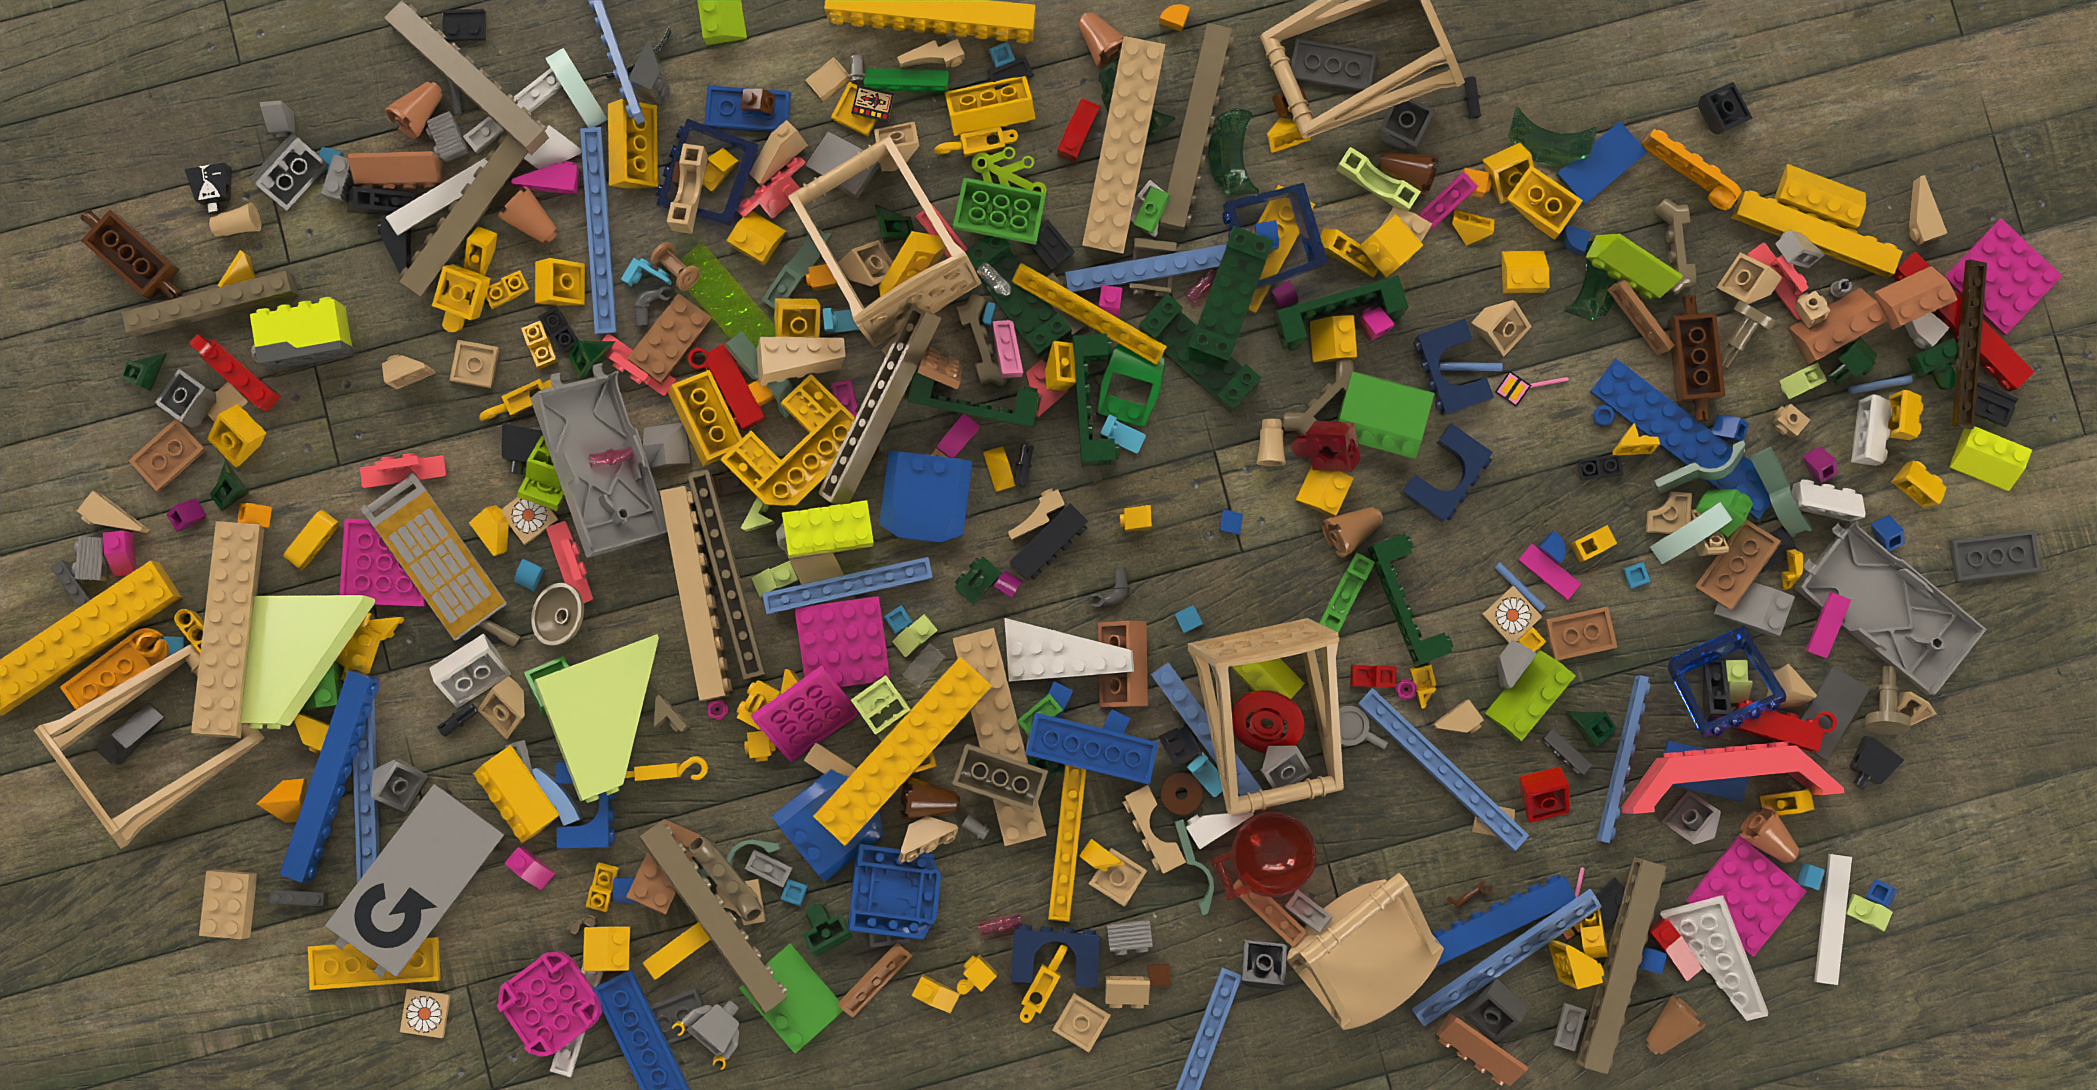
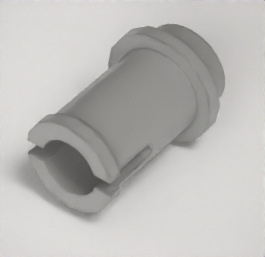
M853 55L850 57L851 74L849 78L852 83H862L866 77L863 74V56Z
M1848 279L1835 281L1830 286L1831 294L1838 298L1844 296L1852 288L1851 282L1847 284Z
M970 815L962 824V827L975 834L977 839L981 838L984 840L990 831L987 824H981Z

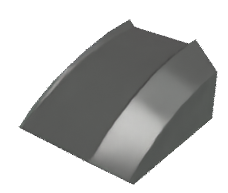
M1413 99L1390 107L1378 130L1381 140L1403 152L1415 150L1435 109Z
M179 368L155 404L181 423L193 428L202 424V420L213 404L216 403V393Z

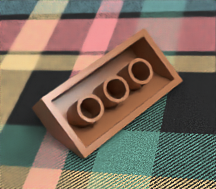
M433 151L348 154L353 181L358 187L382 188V190H395V187H403L405 190H415L416 187L434 189L443 183V161Z
M1859 288L1828 305L1827 307L1830 309V312L1824 321L1808 329L1801 320L1787 329L1805 360L1810 364L1888 321V318L1879 303Z
M1146 621L1098 623V641L1133 650L1134 672L1099 674L1100 707L1148 706Z
M1451 1013L1447 1015L1435 1033L1440 1037L1438 1041L1448 1049L1451 1045L1455 1047L1458 1056L1465 1061L1468 1058L1476 1062L1474 1064L1475 1068L1483 1073L1486 1070L1493 1074L1491 1079L1501 1086L1504 1083L1511 1086L1528 1069L1523 1063Z

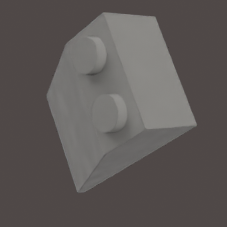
M827 132L805 167L822 176L857 155L858 151L862 152L864 150ZM878 162L869 167V170H863L838 185L837 188L857 200L879 169L880 164Z
M1752 582L1732 611L1717 603L1714 614L1765 635L1777 637L1782 633L1795 596Z

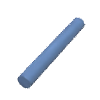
M1439 362L1440 371H1502L1503 369L1502 363Z
M1909 375L1849 386L1848 391L1851 395L1912 384L1913 378Z
M1501 562L1494 567L1539 612L1546 607Z

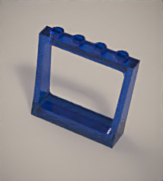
M687 118L685 126H680L676 138L680 139L678 145H673L669 155V157L673 158L671 165L666 164L662 175L666 177L664 185L659 184L655 196L659 197L656 206L670 209L671 202L673 201H669L666 195L672 181L675 162H678L680 159L682 147L686 142L689 131L695 130L741 148L744 151L724 212L716 213L697 208L696 217L730 226L759 145Z
M1304 183L1228 201L1223 205L1222 219L1225 225H1229V239L1233 226L1241 228L1235 209L1281 198H1289L1308 263L1259 280L1256 290L1321 268L1328 262Z
M1744 625L1669 658L1668 671L1702 738L1710 735L1714 737L1720 736L1725 731V728L1730 726L1737 728L1743 724V720L1748 718L1755 720L1762 715L1763 711L1768 709L1771 712L1775 711L1781 706V703L1786 701L1787 694ZM1738 649H1742L1773 694L1712 722H1707L1691 692L1684 673Z

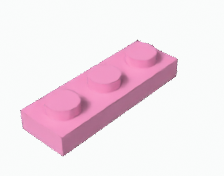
M1010 320L992 321L991 328L1001 378L1022 377L1023 369L1013 322Z

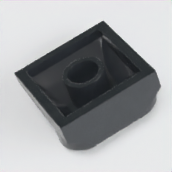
M1734 82L1704 94L1698 102V108L1711 132L1716 135H1721L1753 119Z
M1244 940L1241 983L1254 988L1272 990L1284 988L1287 944Z

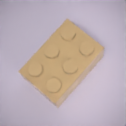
M226 870L206 871L199 936L231 939L250 938L257 873Z

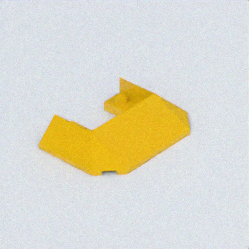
M812 374L781 402V405L809 432L794 449L780 460L750 431L720 459L765 505L796 506L827 476L855 419Z

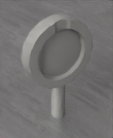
M1354 706L1339 708L1342 745H1357L1366 739L1382 749L1386 748L1387 741L1369 732V719L1360 708Z

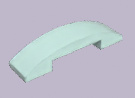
M564 48L545 58L588 128L597 127L607 121V117Z
M1719 502L1691 522L1659 540L1650 548L1661 564H1664L1713 534L1733 519L1721 502Z

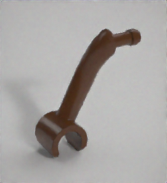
M1481 881L1477 888L1464 894L1458 901L1449 896L1447 901L1454 904L1455 908H1459L1480 893L1489 894L1493 887L1490 885L1488 890L1483 891L1482 886L1485 881Z

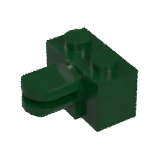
M1859 336L1839 355L1838 359L1842 364L1833 370L1828 377L1833 379L1847 368L1848 370L1834 381L1836 385H1839L1851 374L1855 377H1858L1861 373L1866 375L1874 368L1873 365L1876 363L1875 358L1877 354Z
M1954 338L1907 359L1916 377L1926 373L1932 374L1940 390H1949L1955 387L1956 373L1951 362L1957 359L1958 345Z
M983 556L981 559L975 558L969 565L971 570L966 575L962 573L955 581L957 584L955 589L973 605L981 599L1002 574Z
M820 903L811 904L807 908L806 917L812 929L802 934L815 958L853 938L841 914L830 918L826 908Z

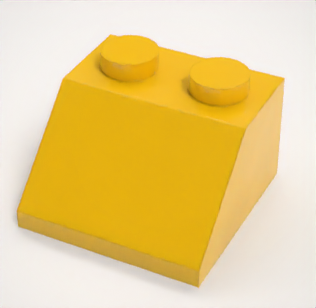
M1521 143L1483 159L1485 172H1489L1488 179L1491 180V187L1500 204L1507 202L1506 199L1530 165L1534 167L1531 153Z
M750 211L736 224L726 241L729 246L765 267L787 231L759 214Z
M1395 214L1359 247L1387 278L1416 253L1423 244L1401 218Z
M1544 251L1501 252L1503 293H1544L1550 288L1549 266Z
M553 258L536 261L535 303L552 306L585 305V264Z
M775 298L774 321L776 337L819 338L821 305L818 300Z
M1354 315L1332 316L1309 322L1312 363L1337 362L1339 359H1352L1354 361L1356 359Z
M1902 390L1889 396V401H1891L1890 407L1892 408V417L1888 421V428L1890 429L1889 438L1904 440L1918 438L1921 432L1919 417L1923 411L1922 396L1909 390Z
M236 404L218 414L207 439L237 468L261 446L266 432L245 410Z
M1914 460L1907 462L1891 481V483L1923 509L1939 505L1947 489L1942 484L1941 478L1934 474L1931 475L1926 471V467L1922 463Z
M1311 466L1296 501L1329 517H1334L1337 515L1354 478L1340 471L1312 470Z
M585 927L583 971H629L630 927Z

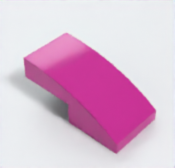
M963 414L939 442L936 449L948 458H955L979 430L980 426L966 414Z

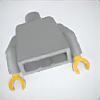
M728 1001L723 1008L718 1004L714 1006L705 1005L693 1009L682 1021H677L672 1026V1029L677 1025L681 1026L682 1031L677 1036L682 1035L685 1030L688 1031L716 1055L713 1058V1066L716 1061L720 1060L723 1062L720 1066V1070H723L726 1066L725 1060L730 1058L738 1046L739 1030L737 1028L739 1022L733 1015L739 1008L731 1001Z

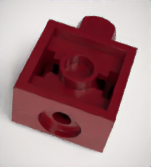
M1315 421L1306 432V436H1297L1291 447L1296 456L1310 457L1312 470L1352 472L1361 460L1355 423Z

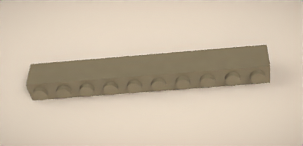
M401 1L384 17L388 24L530 155H533L549 139L545 132L547 128L539 120L535 122L531 119L533 115L525 107L520 109L517 106L518 101L511 94L506 96L502 92L504 89L496 81L492 83L488 79L490 76L482 68L479 70L475 68L474 65L476 63L468 55L463 57L460 54L461 49L453 42L449 44L446 41L448 38L439 29L435 31L432 28L434 25L425 16L423 18L419 17V11L412 4L407 6Z
M1207 23L1167 190L1171 197L1161 216L1160 227L1181 232L1184 231L1185 226L1189 227L1192 216L1188 214L1189 206L1194 207L1196 194H1193L1194 186H1199L1201 175L1197 173L1199 166L1203 167L1206 157L1202 152L1204 147H1208L1211 136L1207 134L1208 127H1213L1215 115H1212L1213 107L1217 108L1220 95H1216L1218 87L1222 88L1225 77L1221 75L1223 67L1227 68L1229 56L1226 55L1227 48L1232 47L1234 36L1230 35L1232 28Z
M504 133L498 141V144H500L496 151L491 150L485 159L488 161L483 168L480 166L474 173L473 177H475V180L471 185L469 183L465 185L461 191V194H463L459 201L454 200L448 210L451 212L447 218L443 216L436 225L438 230L434 235L430 233L424 241L426 245L422 251L418 250L411 259L413 264L409 269L405 267L400 273V285L420 299L428 291L442 272L443 266L447 265L528 152L509 134Z
M914 304L911 305L818 492L819 495L834 504L850 503L942 319L931 311Z
M707 469L689 474L690 486L743 679L749 680L767 675L712 473Z
M659 822L643 833L639 840L762 1013L766 1014L787 998L785 995L787 990L780 981L776 983L772 977L774 972L768 964L764 966L759 958L762 956L755 946L751 948L747 942L749 937L743 929L739 930L734 923L737 921L730 911L726 913L722 907L724 902L718 894L714 895L709 888L712 886L705 876L701 878L697 872L699 867L693 859L689 860L684 853L687 851L680 841L676 843L672 837L674 832L668 824L664 826L662 822Z
M1637 857L1633 859L1623 900L1608 947V956L1605 958L1603 965V983L1597 986L1576 1064L1584 1068L1608 1074L1609 1069L1613 1065L1614 1050L1618 1046L1620 1029L1625 1022V1011L1631 1001V990L1637 980L1636 972L1638 965L1642 962L1644 944L1648 941V930L1654 919L1655 905L1660 898L1661 884L1666 877V866Z

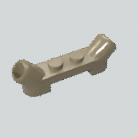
M1667 198L1663 199L1656 207L1655 214L1668 224L1669 230L1666 233V238L1671 248V251H1669L1670 264L1672 263L1674 270L1683 275L1682 279L1667 291L1670 295H1678L1684 287H1692L1696 284L1695 264H1686L1683 227L1691 223L1690 213L1687 204L1676 205Z
M971 294L967 303L956 307L962 327L971 326L982 362L975 364L981 385L993 383L1003 387L1009 378H1001L999 365L992 362L991 357L994 356L991 344L986 345L984 337H987L984 324L980 325L978 321L986 307L987 301L978 294Z
M1339 359L1336 362V382L1333 385L1328 383L1321 391L1323 395L1318 400L1313 398L1306 406L1308 410L1305 413H1285L1282 417V428L1285 431H1296L1299 435L1306 436L1308 429L1317 421L1314 416L1339 391L1345 395L1351 373L1354 371V361L1352 359Z
M703 836L695 838L689 845V853L698 860L737 908L745 921H753L758 918L762 913V907L757 894L743 881L714 842L709 841Z

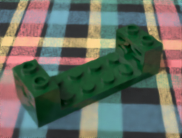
M1233 226L1199 322L1191 338L1190 348L1229 362L1274 240Z
M987 235L965 251L980 281L1007 318L1013 322L1015 329L1037 359L1051 350L1054 341L1063 342L1071 336L1072 329L1060 312L1057 314L1050 303L1011 282L1020 262L1012 253L1010 244L1005 238Z
M1399 275L1277 310L1273 319L1282 349L1288 348L1289 351L1301 348V345L1307 338L1303 321L1313 319L1315 314L1321 313L1322 316L1334 312V309L1339 307L1342 310L1349 309L1354 306V303L1360 301L1362 304L1374 301L1373 298H1376L1378 307L1380 306L1392 321L1401 319V316L1404 315V312L1409 307Z
M1167 293L1141 321L1138 330L1167 346L1164 354L1228 412L1232 413L1259 383L1261 377L1247 364L1242 367L1231 356L1229 362L1190 348L1189 344L1197 325L1182 313L1183 307Z
M1107 333L1073 336L1081 467L1115 465L1116 459H1119L1120 456L1119 444H1115V439L1092 440V424L1088 425V419H1091V404H1086V398H1089L1090 388L1089 383H1085V378H1088V362L1107 361L1108 355H1112V340L1107 339Z
M918 370L913 375L908 403L1036 427L1042 397L1041 393H1037V388L1024 386L1023 390L1018 389L1014 414H1012L1011 409L998 407V411L991 410V405L978 403L977 407L971 406L970 401L957 399L956 403L950 402L951 398L936 395L938 381L919 374Z
M1405 533L1374 544L1367 549L1372 561L1375 562L1374 567L1414 666L1452 653L1453 643L1450 636L1445 635V632L1420 641L1421 631L1418 625H1414L1411 618L1414 617L1410 605L1405 604L1403 597H1406L1402 585L1398 586L1395 579L1398 577L1395 567L1389 564V562L1413 553L1411 550L1413 548L1411 538L1409 536L1406 537Z

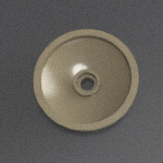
M555 583L540 593L534 603L531 614L532 629L539 641L550 646H560L570 641L576 635L584 616V603L579 591L569 584Z

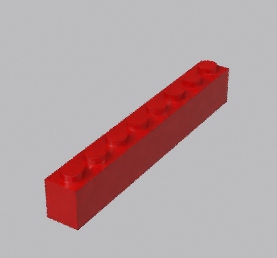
M1915 251L1897 266L1893 275L1896 282L1930 267V265ZM1954 291L1958 300L1931 313L1949 327L1948 331L1953 335L1956 343H1958L1962 298ZM1984 320L1982 321L1979 362L1983 365V370L1987 374L1992 375L2002 389L2008 392L2018 389L2035 371Z

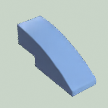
M532 769L537 783L553 806L557 808L563 826L582 820L583 817L578 806L561 784H556V779L543 769Z

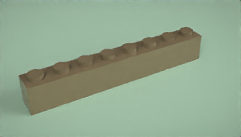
M287 271L121 313L126 333L136 337L298 296L294 276Z

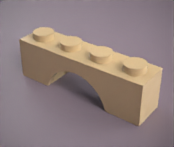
M683 144L679 162L680 181L675 200L671 202L667 219L671 231L690 234L693 232L708 159L704 146Z
M1146 785L1125 795L1126 801L1123 804L1128 813H1133L1136 820L1132 822L1137 832L1142 831L1145 837L1142 842L1147 852L1151 850L1155 857L1151 861L1156 871L1161 869V872L1164 874L1186 863L1176 842L1161 841L1151 831L1150 815L1157 802L1149 786Z

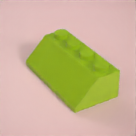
M697 0L702 34L706 45L747 39L741 0Z
M1621 234L1596 235L1586 255V258L1592 261L1591 264L1593 266L1606 270L1607 274L1614 279L1626 280L1633 290H1637L1642 298L1648 300L1651 298H1661L1683 277L1682 274Z
M1539 649L1535 652L1537 655L1514 686L1504 689L1484 713L1516 741H1522L1576 676L1559 661Z

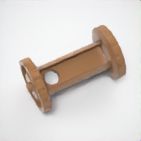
M670 242L658 245L652 252L651 263L656 267L665 266L677 278L676 286L680 290L685 291L693 287L699 280L700 270L694 265L687 267L674 255L675 247Z

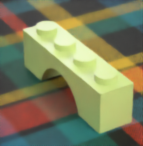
M1351 147L1336 169L1393 207L1409 211L1421 192L1404 180H1396L1385 175L1374 167L1366 156Z

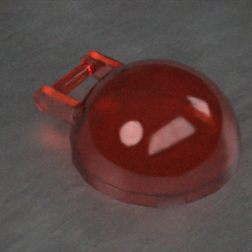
M1266 812L1252 817L1236 832L1237 835L1232 844L1231 851L1211 859V863L1213 866H1216L1227 892L1225 894L1227 900L1234 899L1250 891L1263 897H1283L1299 890L1311 877L1316 865V846L1308 828L1300 820L1284 815L1282 812ZM1232 859L1235 873L1244 885L1238 889H1234L1223 863Z

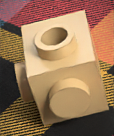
M1816 291L1801 295L1797 299L1794 308L1808 329L1827 319L1830 312L1825 298L1819 296Z
M1789 404L1785 407L1781 406L1774 413L1776 418L1771 423L1775 425V429L1780 434H1786L1789 438H1794L1799 435L1810 419L1792 404Z

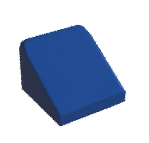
M1223 509L1219 531L1240 535L1243 514Z
M1875 879L1866 898L1888 909L1897 890Z

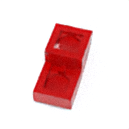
M1351 665L1350 686L1396 688L1397 666Z

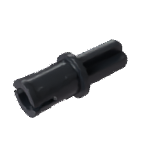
M1469 76L1464 78L1466 95L1464 101L1467 102L1468 119H1476L1481 117L1479 104L1481 96L1478 95L1476 78Z
M1021 444L1019 460L1016 462L1017 471L1014 483L1020 487L1027 485L1029 469L1032 468L1031 458L1034 446L1029 445L1027 447L1028 444Z
M470 703L457 713L453 712L450 718L437 726L440 729L439 732L446 737L459 726L463 727V723L476 715L478 709L473 703Z

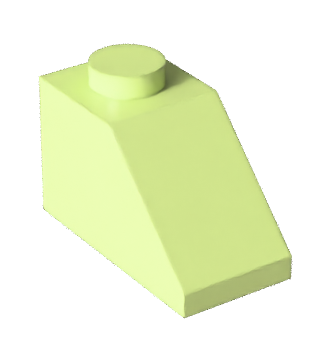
M1817 362L1780 380L1783 393L1787 395L1788 399H1791L1826 382L1827 379Z

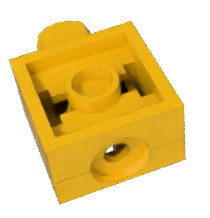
M454 264L443 266L432 306L445 311L442 326L448 332L460 331L464 326L465 319L473 320L480 318L491 278Z
M757 680L756 683L752 682L747 691L749 696L746 702L742 701L736 712L739 713L738 719L761 730L751 715L781 694V691L763 681Z

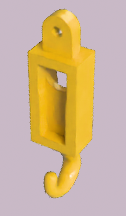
M1001 126L960 134V142L939 144L934 148V153L943 155L950 153L951 150H962L964 157H970L980 152L1001 151L1005 149L1006 144L1017 141L1018 133L1015 130L1002 131ZM996 135L998 143L989 145L986 141L987 137Z
M538 379L501 396L504 403L483 411L479 419L481 421H488L497 417L498 414L507 411L511 417H514L532 409L530 391L536 388L540 390L551 388V381L548 380L542 383L541 379Z
M694 756L682 764L672 763L634 767V771H626L625 778L635 777V781L681 777L686 768L693 763H698L701 765V772L698 775H692L691 779L700 780L707 774L708 765L703 758Z
M1065 943L1061 944L1049 966L1041 965L1021 1002L1024 1005L1020 1013L1022 1022L1028 1023L1036 1012L1041 1013L1061 976L1056 970L1068 948ZM1038 992L1042 995V1001L1039 1004L1030 1001L1032 993Z

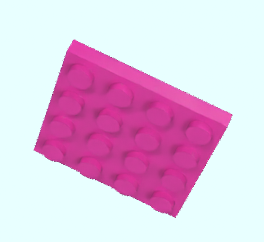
M2002 218L1944 276L1949 281L1951 287L1962 297L1965 260L1971 259L1987 263L1983 318L2002 336L2006 335L2062 277L2051 264Z
M345 519L340 595H363L374 598V605L426 607V600L371 522L367 519Z
M879 596L795 608L804 678L812 671L823 666L839 687L877 682L885 675L891 680Z
M820 666L760 708L751 717L786 758L793 762L810 750L815 742L820 743L858 716L860 712L825 668Z
M1737 836L1685 901L1691 904L1723 895L1744 951L1751 957H1754L1807 891L1750 843L1743 840L1741 836Z

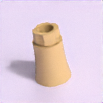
M248 203L240 208L211 217L209 225L215 237L229 236L244 232L260 231L261 219L255 205Z
M1280 419L1262 420V429L1260 430V445L1256 464L1270 467L1283 466L1286 464L1282 422Z

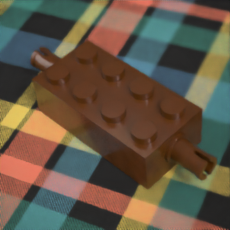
M90 209L84 212L87 216L81 215L80 219L92 228L81 241L142 296L152 300L162 291L170 299L178 298L173 292L181 297L183 292L170 282L180 269L120 215L109 210L100 219Z
M1688 295L1682 297L1685 315L1674 316L1668 320L1669 336L1674 344L1671 354L1677 403H1694L1696 422L1701 420L1708 421L1710 418L1707 402L1709 400H1718L1725 396L1716 313H1697L1696 295H1691V297Z

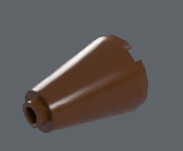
M1387 152L1386 155H1381L1378 166L1381 167L1382 173L1396 180H1404L1421 191L1420 196L1426 197L1425 190L1429 191L1437 172V169L1433 167L1435 162L1439 163V157L1435 155Z
M910 776L902 786L900 804H903L904 811L900 810L901 818L911 819L954 813L955 809H959L960 796H957L956 791Z

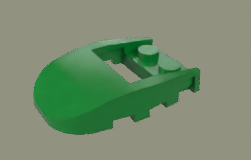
M1117 344L1103 370L1096 414L1107 418L1110 414L1116 417L1117 421L1145 428L1150 413H1152L1162 390L1165 371L1164 356L1162 355L1156 365L1123 345ZM1112 373L1153 384L1147 406L1107 395Z

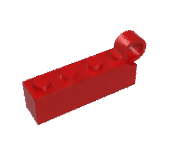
M198 333L189 342L200 353L199 356L259 409L268 412L281 397L221 343L213 339L209 342Z
M725 343L709 352L703 348H694L688 355L689 364L696 370L706 369V371L710 370L719 391L722 390L725 396L723 399L728 409L731 408L734 413L732 418L737 428L741 427L746 431L766 420L735 359L724 346ZM697 353H703L706 356V360L702 365H695L693 363V357Z
M1744 700V703L1740 702L1736 706L1731 729L1775 742H1788V746L1796 745L1802 750L1816 753L1820 749L1823 735L1832 732L1836 728L1837 719L1832 713L1824 711L1817 714L1814 719H1807L1805 721L1799 719V715L1788 712L1784 715L1777 713L1778 709L1765 706L1764 709L1757 707L1755 702ZM1821 716L1830 719L1831 726L1829 729H1823L1819 726L1818 720Z

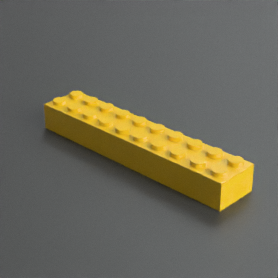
M825 0L824 7L828 21L837 25H842L845 22L857 27H863L864 25H872L873 28L877 29L893 27L897 31L913 29L917 33L933 31L937 35L953 33L957 37L973 35L978 39H987V37L996 38L998 41L1012 39L1024 44L1029 41L1033 42L1036 19V5L992 0Z
M150 560L0 659V715H5L182 598L160 562Z
M959 657L813 817L846 846L989 691L992 685L963 658Z

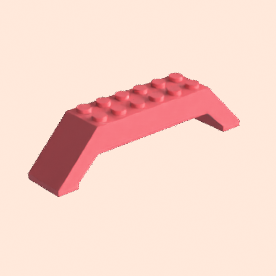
M1788 742L1726 747V751L1725 748L1705 749V753L1704 750L1684 751V755L1683 752L1663 753L1664 757L1656 758L1621 806V813L1639 814L1655 812L1654 806L1672 784L1787 773L1806 789L1810 788L1811 795L1844 793V787L1796 745L1788 746Z

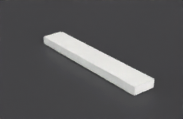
M550 68L515 95L514 98L518 101L517 106L520 109L525 107L531 113L563 88V86ZM488 116L463 137L478 154L504 134L505 131Z
M486 158L386 216L387 221L397 236L451 205L454 200L461 199L463 196L461 194L462 189L467 183L472 184L475 180L473 175L480 166L483 168L488 162L485 160Z
M1828 854L1815 982L1838 985L1852 857Z
M582 966L581 971L592 988L600 985L604 971H583ZM585 1032L555 1053L550 1069L551 1072L572 1077Z

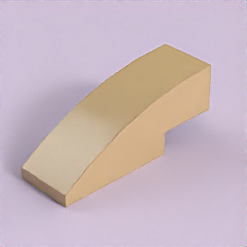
M816 742L804 759L805 762L824 774L833 769L840 774L850 777L857 769Z

